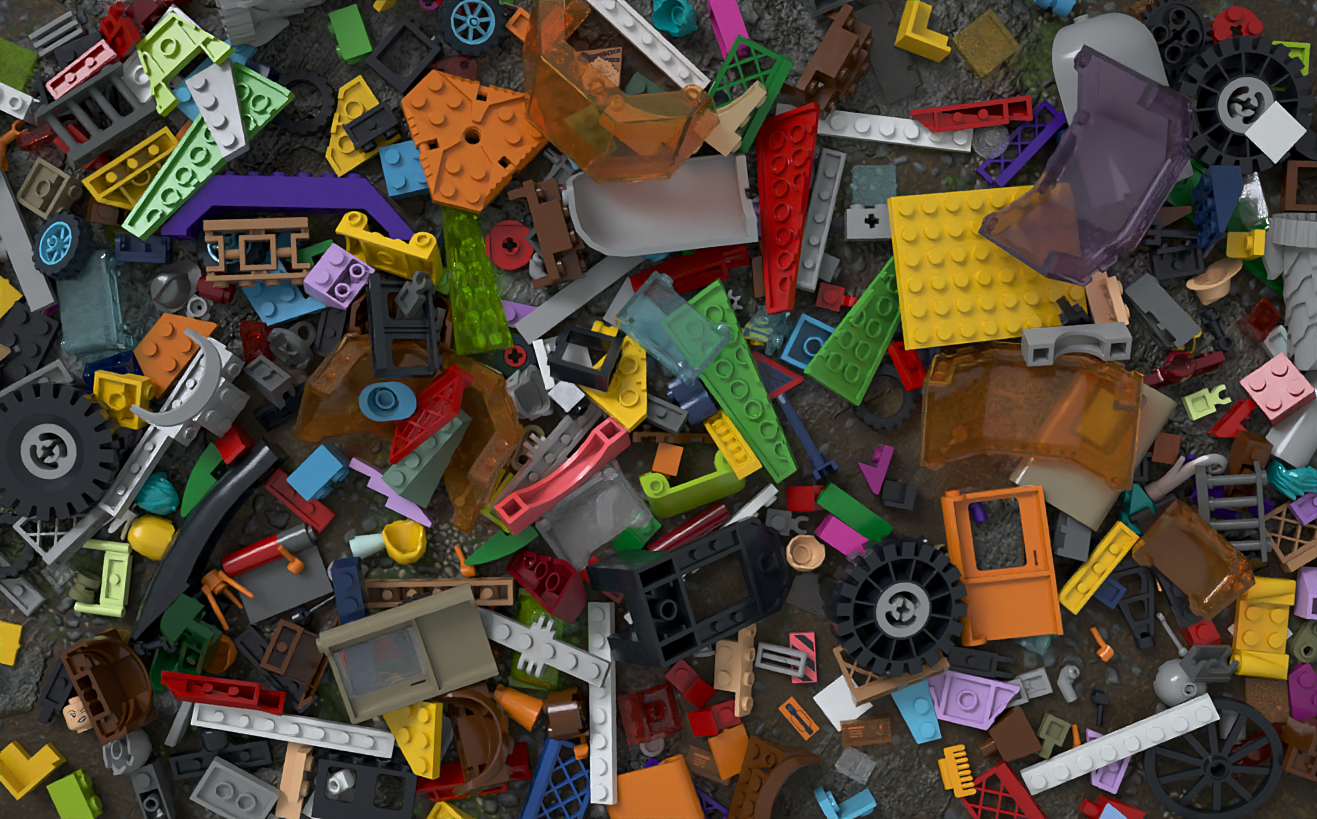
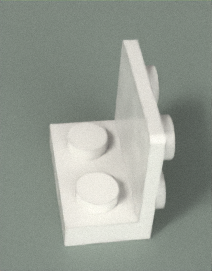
M557 336L546 340L532 341L546 390H551L561 381L560 379L550 377V366H547L550 351H555ZM573 343L568 344L562 360L590 368L593 367L587 347Z

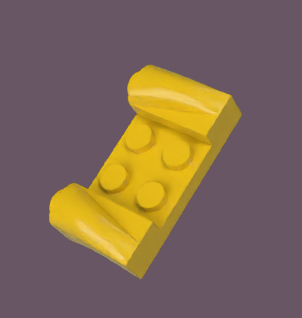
M358 211L347 212L335 230L336 234L345 236L346 251L372 268L410 280L413 279L416 271H425L427 274H430V279L435 284V287L444 272L439 246L432 234L418 232L412 236L409 244L400 239L393 240L377 232L371 233L367 216Z
M1239 574L1232 643L1233 651L1230 657V664L1233 660L1239 661L1237 669L1233 672L1234 674L1287 680L1289 655L1285 654L1289 607L1290 605L1294 606L1295 580Z

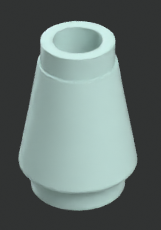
M382 533L355 536V539L349 540L353 556H360L361 560L386 548L382 539Z

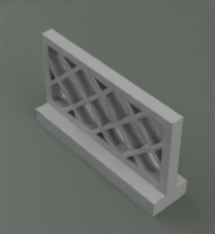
M96 504L92 506V509L87 514H77L68 517L73 518V528L68 532H60L61 519L58 520L56 518L55 532L43 533V521L38 520L37 533H27L22 527L30 520H37V516L30 518L22 517L12 527L43 557L42 559L49 566L59 569L103 527L102 524L110 519L112 515ZM55 536L54 546L46 552L42 548V537Z

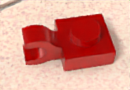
M821 282L815 307L839 313L840 306L852 309L859 298L844 296L845 288Z

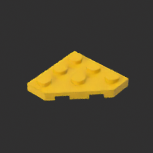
M361 75L339 89L336 113H334L329 147H327L325 157L340 178L345 177L379 154L378 148L393 145L403 139L400 133L390 140L383 139L377 143L376 149L366 154L364 152L360 154L354 148V144L343 126L380 104Z
M627 335L623 338V356L608 392L578 384L576 386L625 430L631 433L647 417L646 349L630 335ZM606 355L592 368L600 370Z
M426 699L383 714L382 716L414 774L432 780L439 778L443 703Z

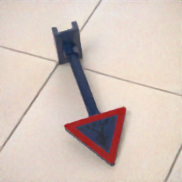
M754 350L752 356L770 399L777 400L811 458L809 461L814 468L811 478L814 483H820L821 477L823 478L830 473L832 475L836 474L839 467L835 460L827 462L824 455L818 452L785 396V392L803 383L804 378Z

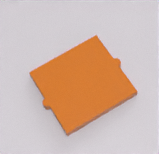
M743 723L729 729L724 728L721 733L708 738L722 780H726L735 774H740L749 742Z

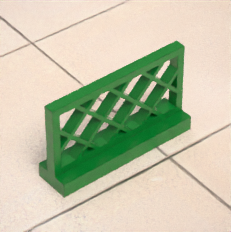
M738 34L697 115L706 114L728 105L735 100L732 99L729 87L743 83L745 91H747L746 81L760 77L762 84L766 87V100L759 108L754 107L749 113L750 119L742 128L739 127L742 143L738 150L747 154L793 66L792 58L784 54L780 55ZM740 42L751 48L753 56L738 60L736 50ZM754 49L757 50V51H759V52H761V53L755 54ZM734 56L736 62L730 63ZM770 56L776 59L772 68L764 71L760 70L758 58ZM755 60L758 73L744 77L740 65ZM737 66L741 79L727 83L724 75L726 70ZM768 74L767 77H766V79H765V81H764L763 75ZM723 79L724 84L719 86L721 80ZM726 88L730 101L716 105L713 98L715 92ZM710 102H712L713 107L708 108Z

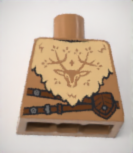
M622 47L574 52L585 95H595L597 107L607 108L611 103L610 94L620 92Z

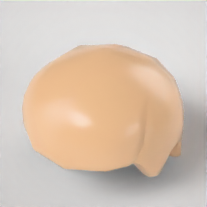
M798 535L792 538L786 547L787 561L797 571L810 572L820 567L826 558L825 546L820 544L812 535Z

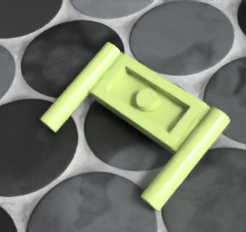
M89 539L82 548L106 551L100 605L76 602L74 610L76 612L123 618L126 613L124 606L128 604L133 555H130L132 547L129 543Z

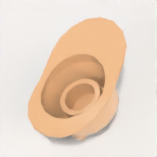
M1229 257L1218 260L1205 268V273L1198 274L1189 279L1186 286L1190 290H1195L1197 297L1203 305H1209L1230 292L1231 277L1242 268V260Z

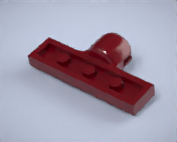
M1175 350L1166 357L1163 367L1151 372V375L1145 377L1137 375L1133 378L1157 390L1175 383H1184L1190 378L1219 369L1226 359L1222 351L1212 353V351L1205 352L1198 356V359L1192 360L1193 354L1184 350ZM1127 385L1123 390L1126 399L1142 395Z

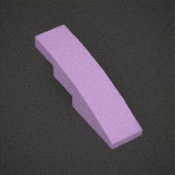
M360 457L352 458L349 467L371 477L367 487L389 497L385 505L386 507L429 528L434 526L436 521L425 508L399 496L381 479L385 472Z

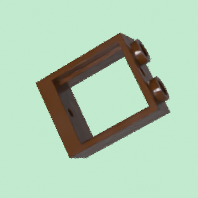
M1288 160L1282 164L1279 213L1317 212V205L1296 204L1298 170H1317V161Z

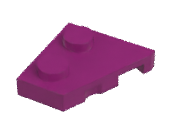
M1301 662L1288 671L1287 680H1285V686L1288 689L1287 701L1288 705L1291 706L1292 718L1300 721L1311 716H1317V674L1309 662Z

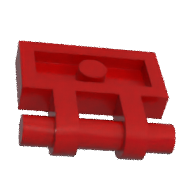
M117 2L111 5L107 11L108 16H104L101 20L99 31L107 37L106 43L120 58L119 61L125 63L142 38L130 17H123L125 15L124 10L126 9L125 4Z

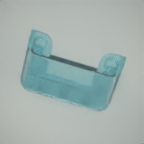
M102 249L91 251V258L87 259V265L79 271L80 274L76 277L72 276L67 281L56 280L63 331L61 346L64 353H67L70 357L134 350L133 339L126 338L123 330H127V325L122 324L116 276H120V271L115 270L118 265H123V262L114 261V250Z
M655 270L617 313L616 324L628 337L681 382L693 388L732 340V330L722 321L719 324L710 322L675 292L672 286L674 281L667 274L662 273L660 275Z

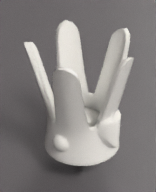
M134 503L132 507L129 506L121 520L112 516L102 525L104 526L114 519L108 529L109 533H113L127 520L121 534V539L124 540L132 522L140 515L134 509L137 504Z

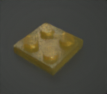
M991 8L950 40L979 79L983 78L1021 48Z

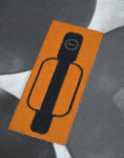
M790 697L778 708L805 740H808L820 729L793 697Z

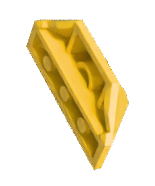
M165 126L81 182L98 203L132 211L179 142L168 127Z

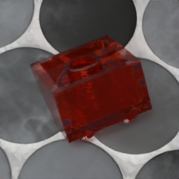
M671 682L657 684L616 696L628 745L649 743L683 730Z

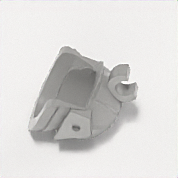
M529 365L522 374L517 370L504 382L505 388L502 391V400L505 408L499 413L504 421L509 419L512 424L519 418H529L532 421L541 416L551 415L554 412L553 400L548 395L550 390H546L542 374L536 366Z

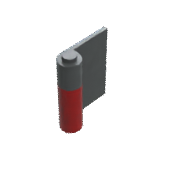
M306 522L222 556V564L226 574L254 594V598L251 599L239 591L251 624L334 592L315 540L318 539L313 525L309 526ZM280 545H283L292 555L299 557L305 564L304 569L299 575L287 569L290 561L278 550Z

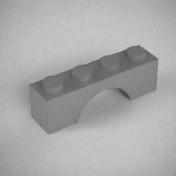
M1124 322L1022 329L1021 352L1027 367L1053 365L1057 357L1071 352L1089 353L1101 358L1103 361L1130 359L1132 336Z

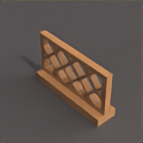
M1292 499L1264 515L1265 521L1268 519L1279 521L1277 534L1268 532L1266 528L1265 532L1266 537H1271L1272 551L1279 560L1280 564L1278 565L1284 573L1293 572L1317 557V520L1316 525H1304V527L1315 529L1313 539L1309 542L1299 540L1302 526L1298 521L1285 518L1287 505L1294 501ZM1284 522L1297 525L1294 538L1282 535ZM1281 539L1293 542L1292 552L1286 556L1279 549ZM1298 543L1304 544L1298 548Z
M841 646L832 650L850 690L855 707L945 673L950 667L947 658L943 656L940 650L937 655L941 661L931 668L925 663L921 664L923 672L910 675L903 670V677H890L888 675L882 678L872 674L873 672L871 671L868 672L856 667V661L854 665L844 662L840 655L841 652H844ZM847 668L852 669L850 675L847 671ZM854 671L868 676L865 685L857 688L854 687L851 680ZM870 678L875 679V681L869 683Z

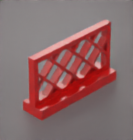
M453 363L415 394L417 407L409 418L390 420L396 424V430L389 462L394 465L459 415L463 391L472 384V375Z
M1002 759L997 761L996 765L970 781L975 784L974 787L970 788L981 791L979 804L969 802L965 796L958 797L973 819H981V809L995 811V819H998L999 813L1014 815L1013 819H1017V816L1028 819H1048L1010 764ZM994 773L1001 781L1000 790L985 787L986 779ZM983 781L982 787L976 786ZM1003 786H1005L1008 792L1003 791ZM984 792L999 795L997 807L982 804ZM1002 795L1013 797L1016 801L1015 811L1000 808ZM973 807L978 808V814ZM1018 807L1021 808L1023 813L1018 812Z

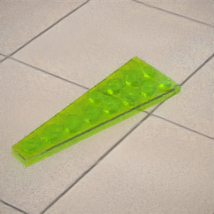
M441 205L457 356L513 348L514 344L490 261L485 250L476 213Z

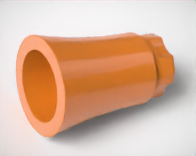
M500 683L493 693V702L496 705L501 704L503 711H506L509 718L522 725L529 732L533 730L543 710V699L522 693L510 686L507 688Z

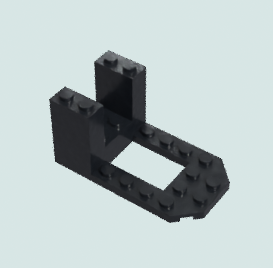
M754 516L742 518L671 551L625 549L585 567L592 590L624 593L633 625L607 637L613 660L660 669L666 668L780 611L784 603L782 599L786 587L790 586L793 578L780 532L773 527H768L761 523V520ZM736 551L749 596L695 621L682 576Z

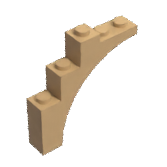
M757 80L743 95L728 105L710 113L692 117H665L650 114L636 109L615 97L600 116L599 123L646 159L652 153L656 155L664 145L662 141H665L687 158L691 152L695 154L703 144L702 139L727 157L730 152H736L742 143V135L738 127L742 128L750 119L749 113L754 107L759 108L764 103L767 91L765 85Z

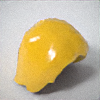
M146 514L133 521L127 539L131 547L139 554L153 561L160 560L173 538L175 529L172 521L160 515Z
M407 519L405 521H394L392 524H387L384 527L382 539L389 557L397 563L403 565L415 563L425 553L427 544L425 526L413 519Z

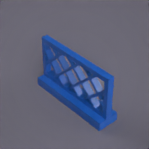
M549 733L547 734L518 819H537L545 814L548 819H551L549 812L560 806L566 815L563 819L583 818L591 795L590 777L588 775L590 767L585 769L580 759L578 761L582 771L570 777L565 766L574 762L576 757L573 756L562 762L559 756L562 745L570 747L574 751L573 746L580 743L570 740L557 741L556 738L550 739ZM562 768L567 779L554 785L551 780L552 772ZM585 775L588 785L577 792L572 781ZM570 783L575 794L561 800L556 789ZM554 791L559 802L546 808L543 798ZM577 798L580 808L569 815L564 804Z

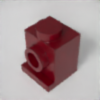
M136 0L125 10V14L147 35L150 32L149 29L154 27L166 11L164 9L167 5L162 0Z

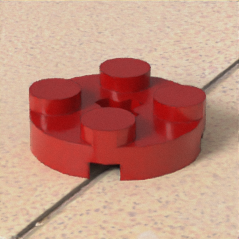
M1232 6L1219 13L1210 24L1212 30L1209 31V34L1211 33L1212 37L1211 44L1233 38L1231 36V27H1237L1240 36L1252 35V38H1257L1261 36L1263 24L1250 10L1239 6Z
M505 220L496 224L485 240V250L493 264L501 269L510 271L518 270L529 264L535 252L534 248L524 238L530 232L529 229L514 220ZM508 239H512L513 243H517V248H513V252H508V249L503 247L504 244L508 243Z

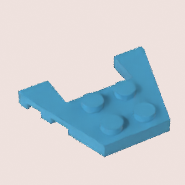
M281 232L277 238V248L291 247V234L295 232ZM297 241L298 249L303 246L301 241ZM271 248L266 252V259L260 265L271 264ZM278 258V271L268 272V274L290 273L283 262L285 258ZM265 282L255 283V287H241L264 325L268 328L297 320L299 317L310 313L321 312V310L330 307L312 296L307 298L299 285H291V282H281V286H265Z

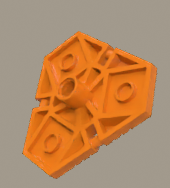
M432 70L401 100V107L415 149L419 148L421 152L419 154V161L433 203L480 214L512 181V175L515 172L519 174L551 140L538 99L533 95L514 92L509 89L506 90L494 85L486 87L480 85V82L475 80L472 81L467 78L464 79L459 76L456 77L448 73ZM477 95L487 97L486 102L477 100ZM474 138L478 143L469 144L465 139ZM436 144L437 148L430 150L429 145ZM502 160L508 165L505 169L499 164Z

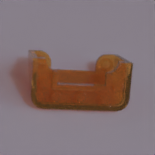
M1176 499L1167 507L1132 549V557L1140 566L1152 567L1154 565L1188 595L1190 610L1196 616H1202L1207 621H1210L1256 584L1252 566L1246 557L1180 499Z

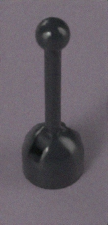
M335 594L311 609L300 607L292 611L290 614L295 624L303 628L307 626L312 620V613L335 600Z

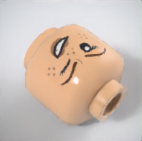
M79 696L69 699L70 704L63 709L68 728L70 730H77V733L93 728Z

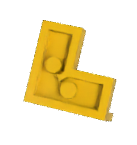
M907 0L894 46L939 63L951 52V47L947 46L949 37L927 29L932 10L931 5L920 0Z
M15 740L0 752V781L19 800L31 793L67 760L51 742L31 757Z

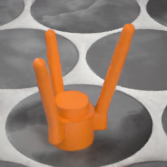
M213 569L201 580V583L204 585L201 590L207 596L224 630H228L229 627L212 593L214 592L218 595L223 592L240 609H243L244 605L226 588L228 584L251 599L254 598V594L229 578L222 570Z

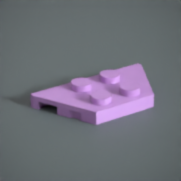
M950 670L927 679L937 719L987 730L998 714H1001L1007 703L1020 690L1019 685Z

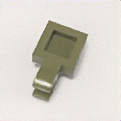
M1046 712L1036 734L1042 738L1040 744L1043 750L1035 754L1048 760L1054 744L1062 746L1071 724Z

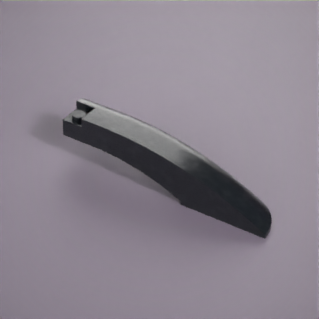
M263 436L218 479L186 517L163 553L145 590L127 645L134 649L135 642L140 638H146L161 623L165 608L171 606L182 593L189 596L202 584V575L212 552L234 516L250 496L290 458L278 443H270Z

